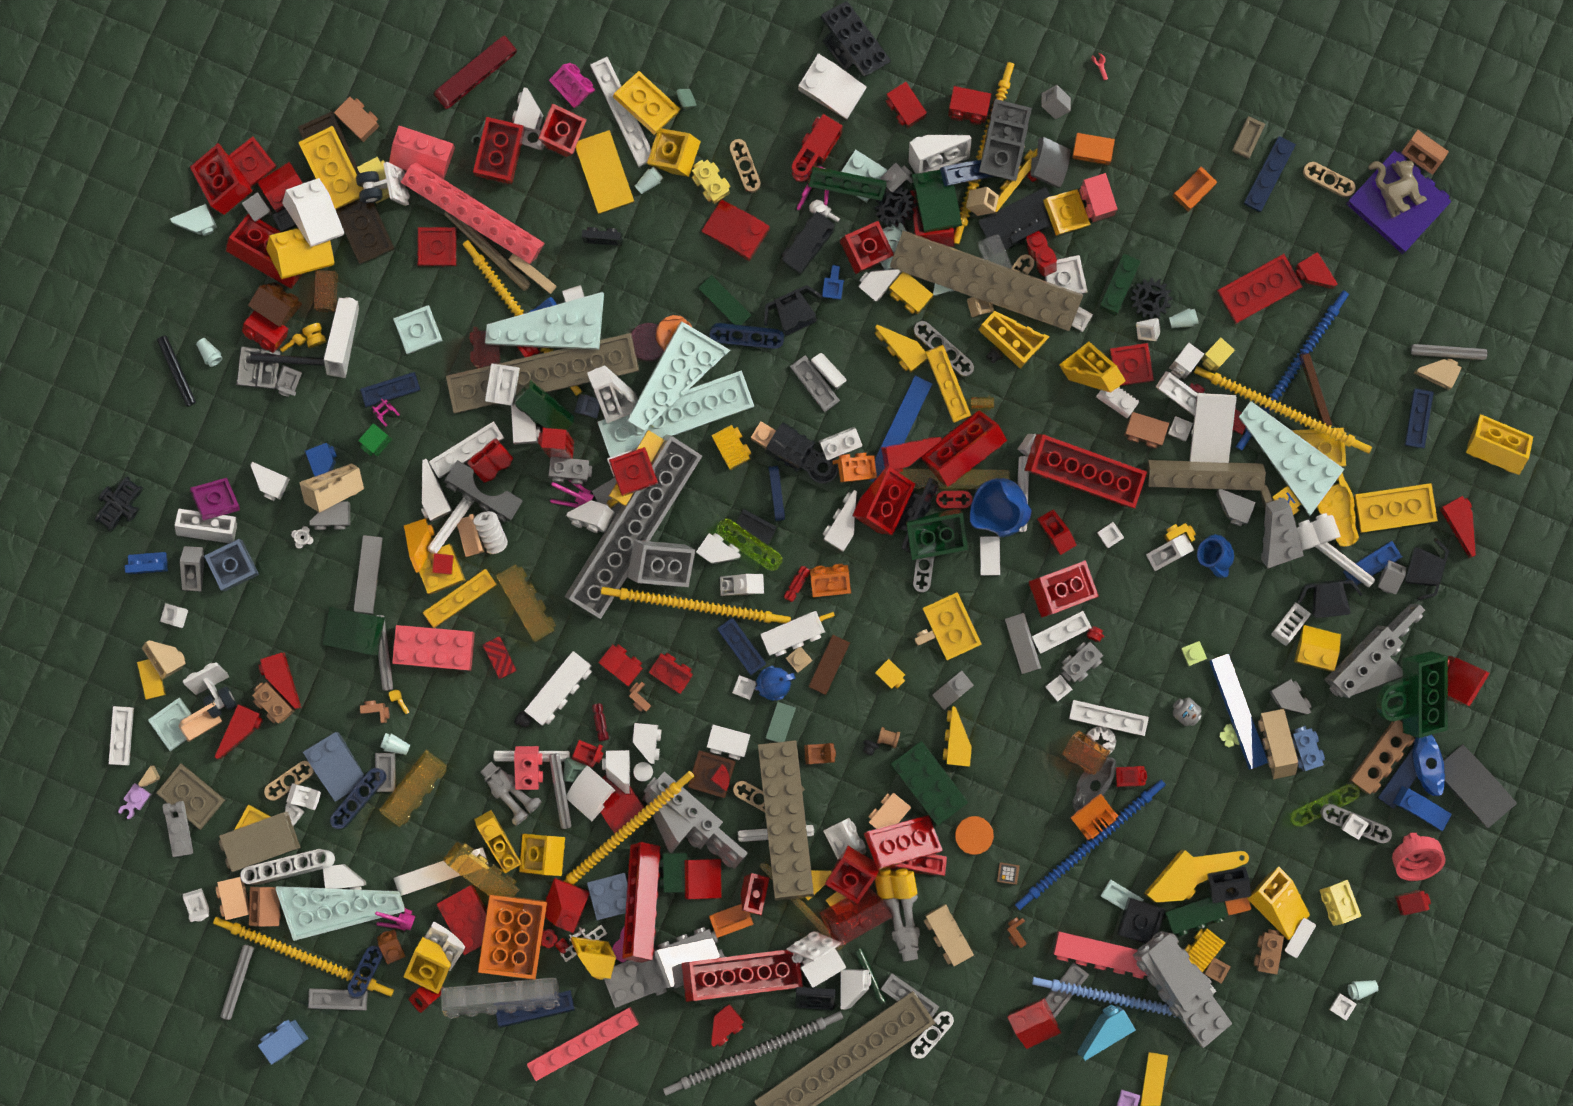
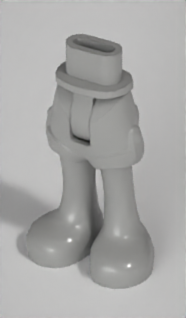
M492 762L480 772L485 777V782L490 787L491 794L497 799L501 798L512 810L514 815L512 823L515 826L523 822L529 814L515 802L509 792L513 793L522 802L530 814L542 803L539 798L532 799L521 790H515V777L512 774H507L500 767H496Z
M917 895L910 899H901L906 926L902 924L899 900L895 898L881 899L882 905L888 907L891 911L894 923L892 937L897 944L899 953H902L903 961L918 959L917 950H919L918 937L920 936L919 927H915L912 912L913 903L918 898Z

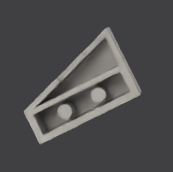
M1281 498L1266 503L1265 534L1263 537L1261 560L1268 569L1304 555L1292 508L1287 500Z

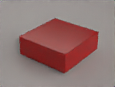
M434 553L432 573L452 575L454 555Z

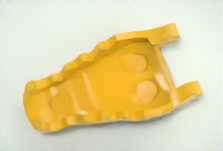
M1341 473L1337 479L1338 483L1332 485L1318 504L1317 509L1321 515L1327 513L1328 516H1334L1341 535L1336 541L1340 546L1345 547L1356 543L1359 535L1355 526L1354 497L1344 479L1343 473Z

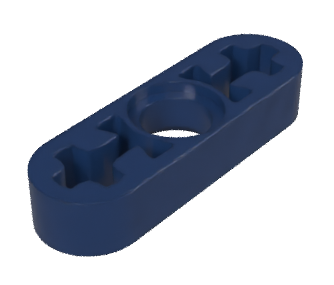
M778 465L769 466L775 520L783 521L785 520L779 468Z
M369 947L362 957L348 985V994L351 998L360 999L364 996L382 961L383 954L379 947ZM375 951L377 952L378 958L375 957L371 965L369 964L371 955L369 953L373 954ZM362 968H368L371 974L368 977H362L359 972ZM360 980L362 981L360 985L361 992L358 991L355 994L352 987L356 988Z

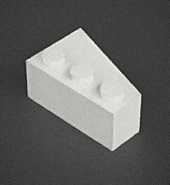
M606 366L587 372L607 423L631 413L638 397L630 387Z

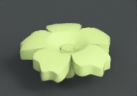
M1226 724L1223 728L1224 732H1220L1219 737L1222 741H1225L1224 745L1228 748L1234 746V743L1239 745L1234 727L1231 724Z

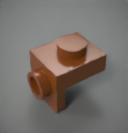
M833 743L804 745L806 764L835 762L836 750Z
M1015 917L1008 922L1009 927L1006 928L1011 935L1008 938L1014 947L1018 945L1019 948H1022L1027 944L1016 929V927L1025 922L1023 918L1018 919V917Z
M395 930L385 931L377 937L378 946L387 964L405 957Z

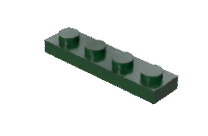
M812 166L808 180V187L882 201L887 185L885 180Z

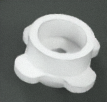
M306 526L300 530H294L291 534L297 548L313 543V538L309 534L310 529Z

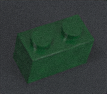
M664 853L663 857L660 858V869H664V877H660V888H664V893L685 892V860H687V853Z

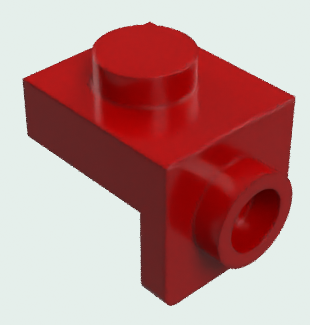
M579 740L571 759L593 767L596 762L600 763L603 752H601L603 746L599 744L595 747Z

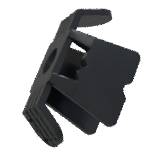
M808 285L781 296L765 305L764 325L768 326L769 311L775 308L778 310L786 336L816 323V314L802 295L809 293L818 300H822L823 296Z
M1436 538L1433 541L1445 552L1444 559L1418 547L1414 548L1405 580L1406 583L1436 586L1434 593L1418 597L1417 601L1436 597L1449 550Z
M1351 579L1315 582L1303 585L1297 602L1301 603L1307 589L1314 587L1313 616L1316 618L1341 616L1351 613L1343 584L1350 583L1360 597L1363 594Z

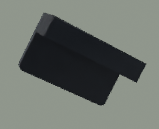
M745 509L741 511V515L734 526L766 545L769 544L777 529L776 526Z

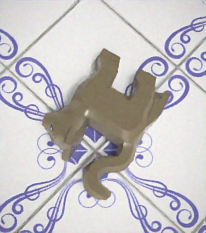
M1374 161L1369 164L1368 169H1378L1375 179L1376 185L1381 190L1386 208L1392 218L1401 214L1400 211L1405 212L1410 209V206L1403 202L1405 196L1408 195L1416 206L1427 200L1425 196H1421L1419 193L1418 182L1412 174L1414 167L1412 161H1396V164H1391L1394 171L1400 176V179L1390 184L1383 182L1386 175V168L1383 163Z

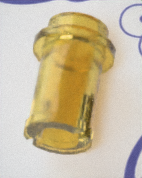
M990 395L988 397H971V409H988V411L994 409V397H990Z

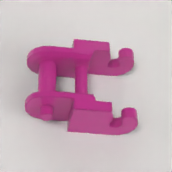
M381 399L382 402L376 408L374 406L372 408L374 409L373 413L377 412V418L386 427L387 424L383 420V415L387 411L393 410L397 416L400 414L390 403L387 404V400ZM386 405L388 408L380 414L378 410Z

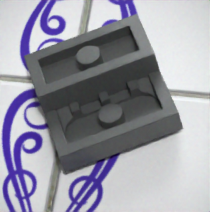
M1045 137L1039 138L1037 156L1032 158L1031 176L1051 186L1060 188L1066 176L1071 150Z
M240 347L236 385L276 389L275 384L277 382L279 363L250 361L251 353L280 355V351L272 353L265 349Z

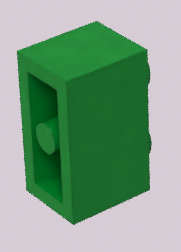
M373 423L358 441L362 443L360 448L370 456L375 454L378 457L392 439Z

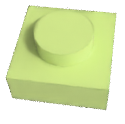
M1200 641L1181 648L1188 666L1207 659Z

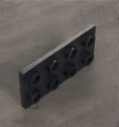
M848 1L820 16L830 30L823 43L844 71L850 69L855 64L861 74L866 77L891 62V59Z
M1046 187L997 211V213L979 220V225L994 254H998L1026 240L1027 236L1037 231L1042 232L1052 227L1043 201L1051 197Z

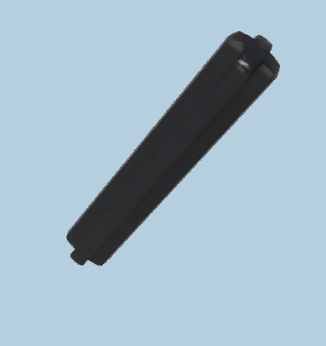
M165 335L157 339V342L187 407L192 406L196 401L168 337Z

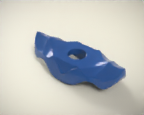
M1432 735L1422 738L1415 737L1413 763L1416 775L1427 793L1433 796H1440L1444 790L1445 769L1439 746ZM1428 758H1433L1436 761L1433 769H1429L1426 766Z

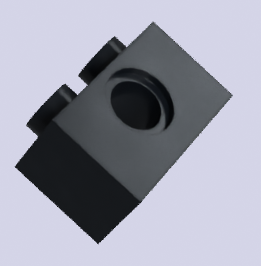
M1246 867L1207 874L1208 888L1213 904L1251 897L1250 879Z

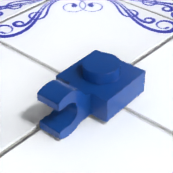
M832 265L831 278H825L822 295L824 298L841 300L844 280H838L840 266Z

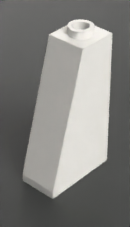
M350 297L339 298L324 357L327 375L346 378L359 312L358 301Z

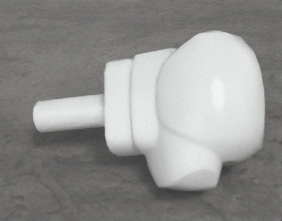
M815 200L809 205V210L812 214H815L817 211L825 218L829 217L839 222L840 218L830 213L831 209L827 205L825 206L823 201Z

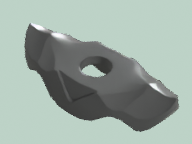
M1100 758L1094 766L1088 768L1081 775L1077 783L1076 795L1072 802L1075 812L1082 809L1099 794H1102L1104 797L1115 774L1116 760L1114 758ZM1099 781L1101 783L1098 791L1091 790L1092 782Z

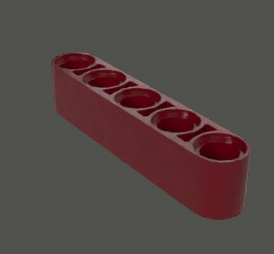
M506 36L499 38L440 86L433 95L445 109L450 108L511 59L518 50Z

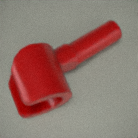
M564 938L555 944V947L562 954H565L566 949L570 947Z

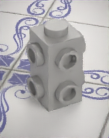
M550 458L548 478H552L553 482L562 483L564 480H571L572 484H583V482H587L588 477H591L592 466H589V460Z
M1083 642L1076 649L1078 653L1075 656L1069 655L1062 662L1064 666L1061 668L1063 670L1061 674L1068 682L1071 680L1073 682L1077 680L1081 682L1088 676L1087 670L1091 667L1095 669L1102 663L1100 658L1103 655L1091 642L1087 644Z

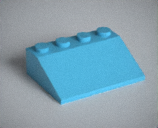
M1111 1004L1102 1010L1104 1013L1098 1017L1077 1051L1085 1061L1136 1030L1124 1009L1118 1005L1114 1006Z

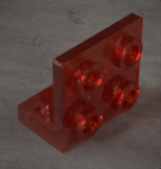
M473 327V332H470V343L474 346V351H470V359L473 365L478 369L491 366V363L499 364L500 345H487L485 343L486 331H480L478 327Z

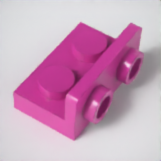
M571 63L562 65L549 79L573 108L578 107L589 94L595 91L592 87V82L584 78L580 73V69Z

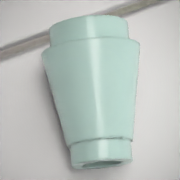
M655 167L648 168L635 187L643 194L660 184L663 177Z
M1189 308L1169 317L1172 328L1194 327L1195 324H1199L1195 309L1190 310Z
M202 338L196 343L205 364L213 367L221 362V352L207 341L206 338Z
M385 733L380 748H383L384 751L404 755L407 754L410 744H407L392 733Z
M1375 980L1353 981L1352 984L1348 985V993L1352 1000H1360L1378 992V985Z

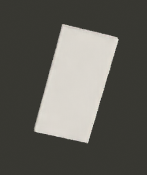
M1197 393L1190 462L1229 463L1236 395Z

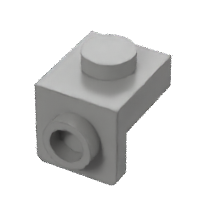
M895 163L880 179L885 180L887 183L886 187L891 192H894L906 179L912 184V178L910 177L912 172L905 165L901 167Z
M283 365L275 387L279 390L278 393L287 397L290 394L295 396V389L302 373Z

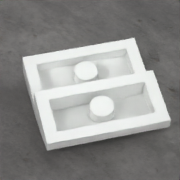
M587 765L568 791L567 800L588 819L593 821L605 808L602 804L615 789Z
M433 922L424 938L441 946L451 964L449 969L451 971L464 951L465 946L453 933Z

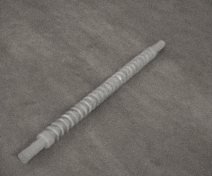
M840 1011L824 1019L822 1017L818 1018L815 1023L813 1021L810 1025L807 1023L806 1027L801 1026V1029L791 1030L790 1034L786 1032L785 1036L776 1037V1040L771 1039L769 1043L766 1041L765 1045L761 1043L760 1047L755 1046V1049L745 1050L744 1054L741 1052L739 1056L736 1054L735 1058L730 1057V1060L720 1061L719 1065L715 1063L714 1067L705 1068V1071L700 1070L698 1074L695 1072L694 1076L690 1074L689 1078L683 1077L680 1079L681 1081L663 1088L664 1093L667 1096L683 1088L686 1090L692 1084L695 1086L696 1082L701 1083V1080L711 1079L712 1075L715 1077L717 1073L720 1075L721 1071L726 1072V1069L736 1068L737 1064L741 1066L742 1062L751 1061V1058L756 1059L758 1055L761 1057L762 1053L766 1055L767 1051L772 1052V1049L782 1048L783 1044L787 1046L788 1042L792 1043V1040L797 1041V1038L802 1039L804 1035L807 1037L808 1033L812 1035L813 1031L817 1032L818 1029H826L827 1025L843 1019V1015Z

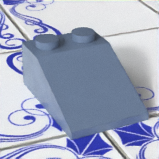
M339 732L333 733L303 752L335 802L351 793L365 777Z

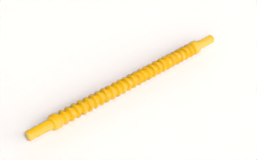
M1007 62L1003 78L999 81L998 86L1000 88L997 89L998 94H995L998 100L1003 101L1006 99L1005 94H1008L1007 90L1011 85L1009 81L1015 65L1011 62ZM986 134L982 136L984 140H981L982 145L979 146L981 150H978L979 156H976L978 160L982 158ZM981 180L968 182L970 186H967L968 192H965L966 197H963L965 201L962 202L963 207H960V210H962L960 212L962 226L956 227L954 244L960 243L964 227L968 224L967 218L970 217L968 213L971 211L966 208L969 190L979 187L978 182Z
M469 240L464 242L463 246L474 259L473 263L479 266L478 269L482 270V274L486 275L485 279H489L488 283H492L491 286L496 288L495 292H499L498 296H502L501 300H505L504 304H508V309H512L511 313H515L514 317L522 315L524 310H521V306L517 305L518 302L514 301V297L510 296L511 292H507L508 288H504L505 285L500 283L501 279H497L498 275H494L495 271H491L492 267H488V262H485L484 256L482 254L479 255ZM537 347L541 348L540 352L547 353L553 351V349L547 347ZM578 386L570 387L576 396L582 392Z
M1198 366L1194 371L1195 374L1210 380L1214 385L1219 384L1220 387L1224 386L1225 390L1228 388L1230 392L1239 393L1240 397L1243 395L1245 399L1254 400L1255 404L1258 402L1260 406L1265 405V408L1269 407L1270 411L1274 409L1275 413L1280 412V415L1284 414L1285 418L1289 416L1290 420L1293 418L1295 422L1299 421L1300 425L1304 423L1305 427L1310 426V429L1314 428L1315 432L1319 430L1320 434L1325 433V436L1334 437L1335 441L1340 440V443L1344 442L1348 447L1353 446L1368 454L1372 449L1371 446L1356 440L1355 436L1351 434L1346 435V432L1343 434L1341 430L1332 429L1331 425L1326 426V423L1321 424V421L1317 422L1316 418L1311 419V416L1306 417V414L1302 415L1301 411L1296 412V409L1291 410V407L1287 408L1286 404L1282 406L1281 402L1276 403V400L1272 401L1271 397L1267 399L1266 395L1256 394L1255 390L1252 392L1251 388L1241 387V384L1237 385L1236 381L1226 380V377L1222 378L1219 373L1214 374Z
M601 587L600 593L619 597L620 600L628 598L629 601L634 599L635 602L640 600V603L645 601L646 604L648 602H651V604L656 603V605L660 603L662 606L666 604L667 607L670 605L673 608L678 606V609L680 607H683L684 610L688 608L689 611L691 609H694V611L699 610V612L704 610L705 613L710 611V614L713 612L716 615L721 613V616L726 614L727 617L732 615V617L737 616V618L741 616L743 619L747 617L748 620L753 618L754 621L759 619V622L764 620V623L778 622L785 624L791 621V617L772 614L771 611H765L764 613L762 610L757 612V609L755 611H752L751 608L747 610L746 607L744 609H741V607L736 608V606L731 608L730 605L725 607V604L720 606L719 603L714 605V602L709 604L708 601L703 603V601L698 602V600H695L694 602L692 599L688 601L687 598L684 600L681 597L676 599V596L674 598H671L670 595L666 597L665 594L663 596H660V594L655 595L654 593L650 595L649 592L644 594V591H641V593L638 590L633 592L632 589L628 591L627 588H621L620 590Z
M688 771L677 782H672L669 788L665 789V792L662 791L661 795L654 798V802L651 801L650 805H646V809L643 808L642 812H638L634 819L632 818L630 822L623 825V829L615 832V836L612 835L611 839H608L607 842L603 843V846L599 847L600 849H596V852L592 853V856H588V859H585L584 862L580 863V866L576 867L577 869H573V872L567 874L564 882L573 885L577 883L578 879L582 878V875L584 876L586 872L593 869V865H597V862H600L601 859L605 858V855L612 852L616 845H620L624 838H628V835H631L632 832H635L636 828L640 827L639 825H643V821L646 822L647 818H651V815L655 814V811H659V808L666 805L667 801L671 800L670 797L674 798V794L680 793L681 788L694 777L693 773Z
M219 917L214 919L213 924L230 930L231 934H239V937L244 936L245 939L254 940L255 944L259 942L260 946L264 944L265 948L269 946L270 950L274 948L275 952L280 951V954L285 953V956L290 955V958L295 957V960L305 961L306 965L310 963L311 967L315 965L316 969L320 967L321 971L325 969L326 973L331 972V975L336 974V977L341 976V979L346 978V981L351 980L354 975L352 970L347 971V968L342 969V966L337 967V964L332 965V962L322 961L321 957L318 959L316 955L313 957L311 953L308 955L306 951L303 953L301 949L296 950V947L291 948V945L286 946V943L276 942V939L272 940L270 936L268 938L265 934L262 936L261 932L258 934L256 930L252 932L251 928L247 930L246 926L241 927L239 923L235 922L233 924ZM375 979L371 980L367 990H375L392 997L393 989L376 983Z

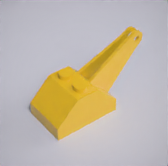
M1180 850L1144 894L1154 902L1185 900V898L1189 900L1196 892L1194 890L1196 885L1208 880V873L1237 868L1246 864L1249 861V856L1244 851L1193 857L1186 850ZM1241 855L1244 856L1242 861L1239 859Z

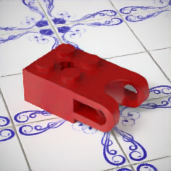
M825 114L821 118L817 117L815 119L811 134L807 133L802 140V149L793 161L792 177L797 182L803 183L809 179L812 166L817 167L818 163L823 165L842 134L843 126ZM800 167L806 169L805 171H798Z

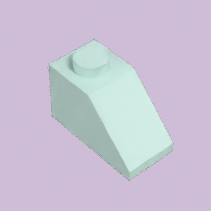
M206 204L170 218L174 225L198 235H209L217 228L211 211Z

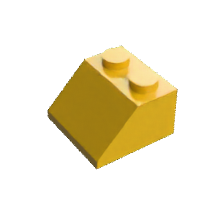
M661 128L656 134L647 164L675 175L689 177L701 141L690 133Z
M1303 625L1294 662L1330 672L1335 671L1340 651L1341 634Z
M522 834L520 856L522 864L519 867V872L562 876L565 837Z
M422 937L413 953L404 978L439 994L451 964L439 944Z
M571 937V942L578 957L591 976L600 980L604 978L611 979L616 956L609 942Z

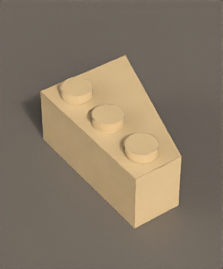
M352 463L299 482L304 503L319 513L364 489L360 470Z
M1284 709L1261 713L1258 726L1260 732H1263L1264 735L1263 745L1268 753L1267 759L1273 779L1296 775L1298 759Z
M946 904L925 914L927 919L924 920V923L929 931L933 929L936 934L933 939L938 947L942 946L946 953L943 956L948 965L952 963L953 966H956L974 956Z

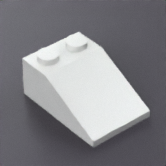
M820 54L817 55L798 86L800 92L845 119H848L867 88Z
M925 135L923 137H916L909 144L908 162L915 174L939 170L943 166L957 164L970 158L971 137L970 135Z
M319 178L285 191L282 203L310 247L344 235L329 192Z

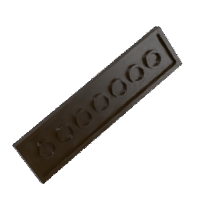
M332 111L298 126L303 140L333 126L356 174H360ZM359 198L336 209L338 218L360 265L395 250L374 202L362 203Z

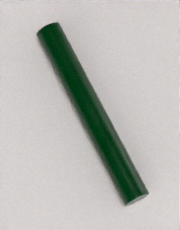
M863 949L855 951L863 970H869L871 987L879 1004L886 1002Z

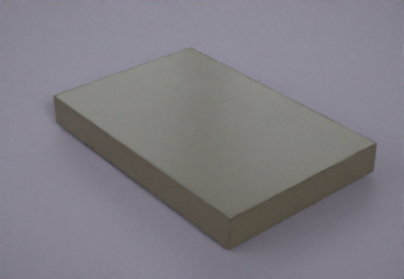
M182 763L156 792V794L171 805L183 801L187 819L200 830L226 801Z

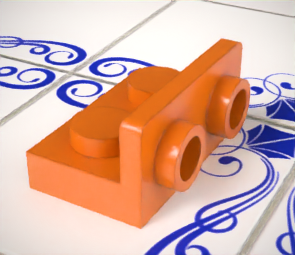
M866 453L855 454V457L850 458V454L840 455L838 460H833V464H838L840 482L877 478L874 455L867 456Z
M835 564L832 567L816 566L810 569L813 597L851 593L848 565Z

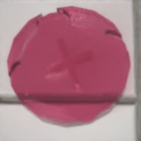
M654 323L638 325L631 333L636 356L644 361L656 360L664 353V350L657 343L655 336L658 325Z

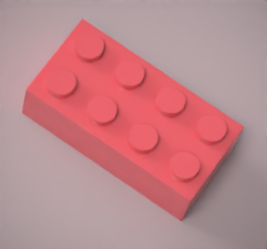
M396 625L392 664L471 671L475 633Z

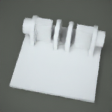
M813 931L801 940L796 941L787 950L793 953L792 960L794 963H801L805 959L814 962L841 945V942Z

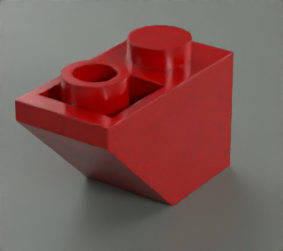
M1414 890L1395 896L1401 915L1430 910L1428 906L1431 904L1428 893L1425 894L1422 890Z
M730 1003L714 1016L711 1042L713 1047L716 1045L722 1046L728 1041L727 1036L733 1032L735 1035L743 1028L744 1020Z

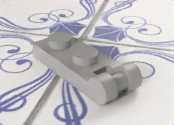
M179 801L172 805L170 803L163 804L172 856L192 854L193 848L184 802ZM173 812H177L178 817H174Z

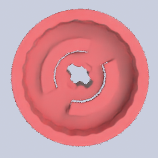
M1410 833L1404 836L1403 843L1394 850L1392 860L1400 878L1408 881H1419L1438 873L1445 864V855L1438 840L1431 837H1420L1417 833Z

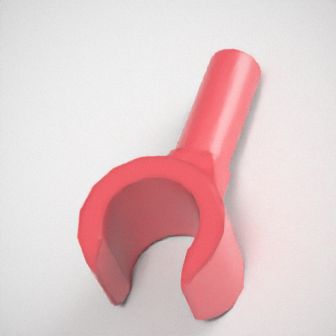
M1099 53L1100 59L1097 61L1095 56L1092 55V62L1098 65L1103 80H1107L1108 77L1104 69L1105 57Z

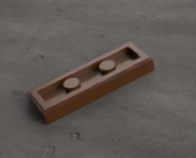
M832 635L811 680L810 688L822 694H827L850 642Z

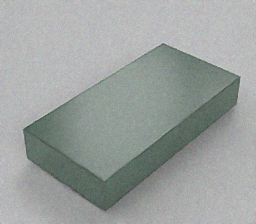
M777 702L766 739L775 742H785L796 709L795 707Z

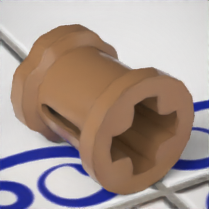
M882 727L877 744H888L896 749L900 732L894 733Z

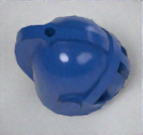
M1214 534L1200 543L1197 557L1200 564L1211 569L1214 575L1219 578H1225L1228 576L1229 568L1233 564L1234 552L1230 542L1223 536Z
M774 666L766 667L756 679L755 683H757L755 690L760 692L758 695L768 700H781L790 691L791 681L795 680L794 673L788 674L782 668Z

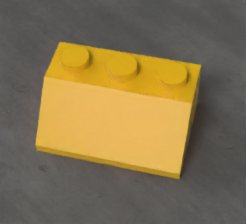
M299 228L269 236L266 250L281 279L334 265L330 240L310 247Z
M1480 414L1469 439L1466 453L1506 469L1508 472L1520 475L1529 459L1533 436Z

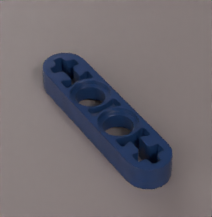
M716 323L710 329V338L717 343L777 349L784 342V334L778 329ZM717 330H720V336H717ZM739 331L743 336L737 339L733 337L732 333ZM758 333L762 338L755 341L751 338V335ZM774 336H777V342L773 341Z
M371 769L332 814L330 822L335 829L346 828L384 784L387 776L383 769ZM380 773V781L375 780L372 785L366 782L367 780L372 782L375 778L373 774ZM362 786L369 788V794L366 797L360 794ZM351 800L357 804L355 811L348 809V803ZM345 813L350 815V817L348 815L343 817V824H337V817H342Z

